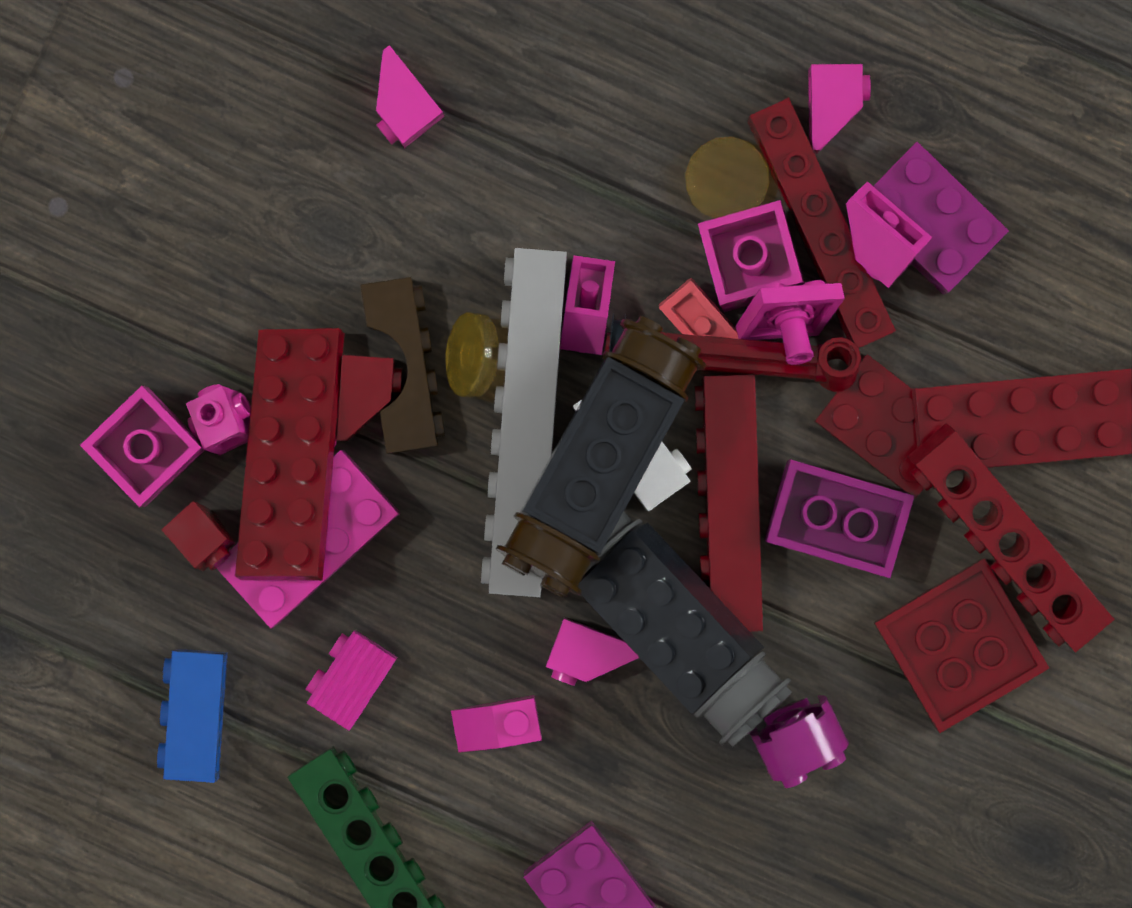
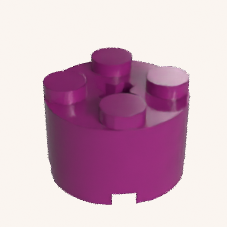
M825 695L817 696L820 702L810 705L808 699L805 698L784 706L764 718L767 726L760 732L756 727L749 733L773 781H781L784 788H791L801 784L808 778L807 773L821 766L823 770H829L842 764L847 759L843 751L848 747L849 742Z

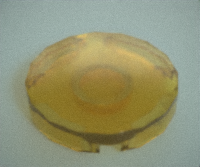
M733 136L717 137L701 145L691 156L685 172L686 192L693 206L706 217L712 219L758 207L763 202L769 187L768 166L761 153L748 141Z
M466 312L460 315L454 323L448 338L446 374L449 386L456 395L470 398L483 395L491 385L497 370V359L491 358L492 348H498V336L495 325L488 315L474 312Z

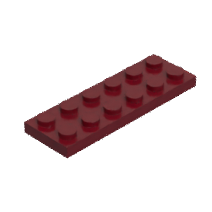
M340 328L264 329L258 331L235 576L240 580L323 581L344 333Z
M1132 369L912 389L917 447L947 423L961 436L987 468L1132 454Z

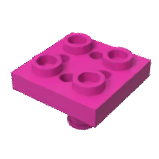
M815 280L801 286H785L783 283H772L760 288L736 324L738 339L761 340L782 338L788 364L797 365L810 361L814 354L811 350L808 336H818L845 299L842 284H825L824 281Z

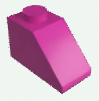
M389 45L382 53L376 111L382 120L376 126L391 145L399 140L403 147L406 148L440 121L444 114Z
M811 64L808 69L809 143L814 154H818L862 109L863 101H870V75H863V64Z
M868 181L846 203L856 261L866 269L872 278L881 281L889 288L933 237Z
M573 255L560 349L602 355L615 261Z
M564 617L546 667L553 670L552 678L575 686L577 679L587 682L639 657L623 639Z
M534 695L451 710L458 752L497 749L542 740Z

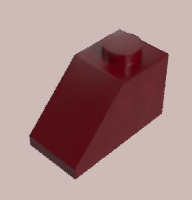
M342 355L336 440L349 441L379 415L381 410L393 402V393L401 394L403 368H395L396 360L394 358Z
M192 501L161 529L191 565L203 572L207 568L212 571L223 564L231 555L228 549L235 544V541L217 515L211 509L195 501Z

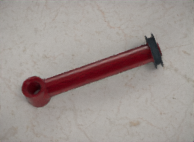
M614 313L612 316L611 332H607L605 351L608 352L613 351L624 331L620 326L622 320H614ZM661 332V334L674 341H677L678 337L698 346L701 349L698 357L706 364L704 370L810 379L819 382L826 390L833 392L845 391L854 384L861 362L860 351L856 344L842 337L832 338L824 344H818V346L810 345L814 357L806 363L791 365L786 362L783 343ZM832 359H840L848 365V368L837 371L832 369L827 362Z

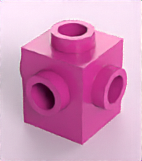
M217 384L202 389L198 393V398L186 403L191 416L188 418V426L193 436L200 441L203 450L222 455L248 442L251 406L244 394Z

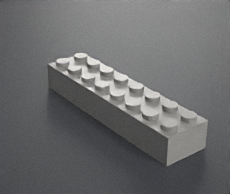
M515 248L514 258L506 257L504 283L505 286H512L511 301H502L501 326L502 328H508L509 332L508 344L499 343L497 369L505 371L504 387L496 386L494 412L502 413L501 429H493L491 455H498L499 462L498 472H489L488 498H496L495 514L486 515L484 541H492L491 557L483 558L481 584H489V594L541 597L542 586H540L542 578L530 571L528 575L522 576L502 565L505 556L499 553L496 547L497 545L505 546L518 523L514 518V514L516 512L520 513L552 455L567 252Z

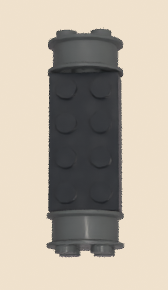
M623 512L601 554L597 555L600 557L599 562H591L578 587L582 590L581 595L691 714L697 711L694 714L697 719L702 716L707 719L722 736L719 742L722 746L728 742L734 747L742 738H745L753 731L766 715L777 708L792 693L787 687L791 680L789 678L781 680L765 663L763 659L766 653L764 651L760 652L765 647L648 522L642 525L641 519L633 521Z

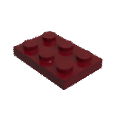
M866 354L860 362L854 384L845 391L836 392L814 422L901 490L913 495L914 499H916L924 488L911 475L910 472L916 466L907 457L917 448L912 389Z

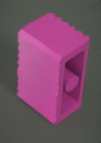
M354 630L350 637L343 633L329 652V655L335 658L328 671L325 673L318 669L305 689L312 694L307 701L308 705L348 731L351 730L398 658L357 630Z

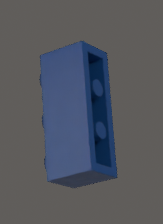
M176 649L172 651V658H165L163 683L170 684L169 701L163 700L161 704L160 726H167L166 743H159L157 754V768L164 769L163 779L215 783L219 779L228 652Z

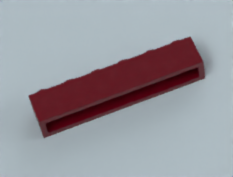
M755 375L702 377V386H694L695 411H703V428H696V453H704L705 470L697 471L698 496H706V513H698L699 539L707 538V555L700 556V579L708 581L709 589L750 632L763 631Z

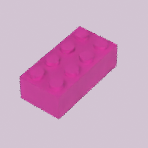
M340 450L333 458L323 581L240 580L235 576L238 543L229 551L231 555L217 570L270 628H273L401 513L344 450Z

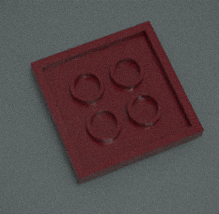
M985 558L978 560L873 622L939 733L1050 669Z

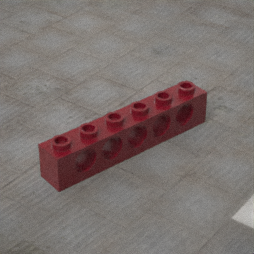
M784 99L750 115L747 120L748 125L819 279L824 281L825 284H842L845 299L835 314L846 338L860 348L895 332L894 325L871 276L855 259L851 232L790 99Z
M945 423L907 456L916 466L910 472L911 475L926 492L932 487L943 498L937 503L939 508L953 523L959 518L969 529L963 536L979 554L985 550L989 552L995 560L990 565L991 569L1006 586L1011 581L1017 585L1022 592L1016 598L1032 616L1039 612L1048 623L1042 629L1058 647L1066 643L1076 653L1115 620L951 426ZM955 469H963L964 475L960 484L955 487H947L946 478L948 474ZM981 501H989L990 509L988 513L982 518H973L974 507ZM1009 532H1016V541L1013 546L1005 550L1000 549L999 543L1001 538ZM1038 563L1042 564V572L1039 577L1034 580H1026V572L1029 567ZM1060 595H1068L1067 605L1062 610L1052 611L1054 600Z

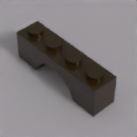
M412 277L361 284L367 327L392 337L402 348L407 361L408 373L403 391L391 405L380 411L386 454L439 446L437 437L445 436L442 412H433L431 395H437L439 392L435 369L427 370L425 353H431L432 346L429 328H420L418 311L426 310L422 285L414 286Z

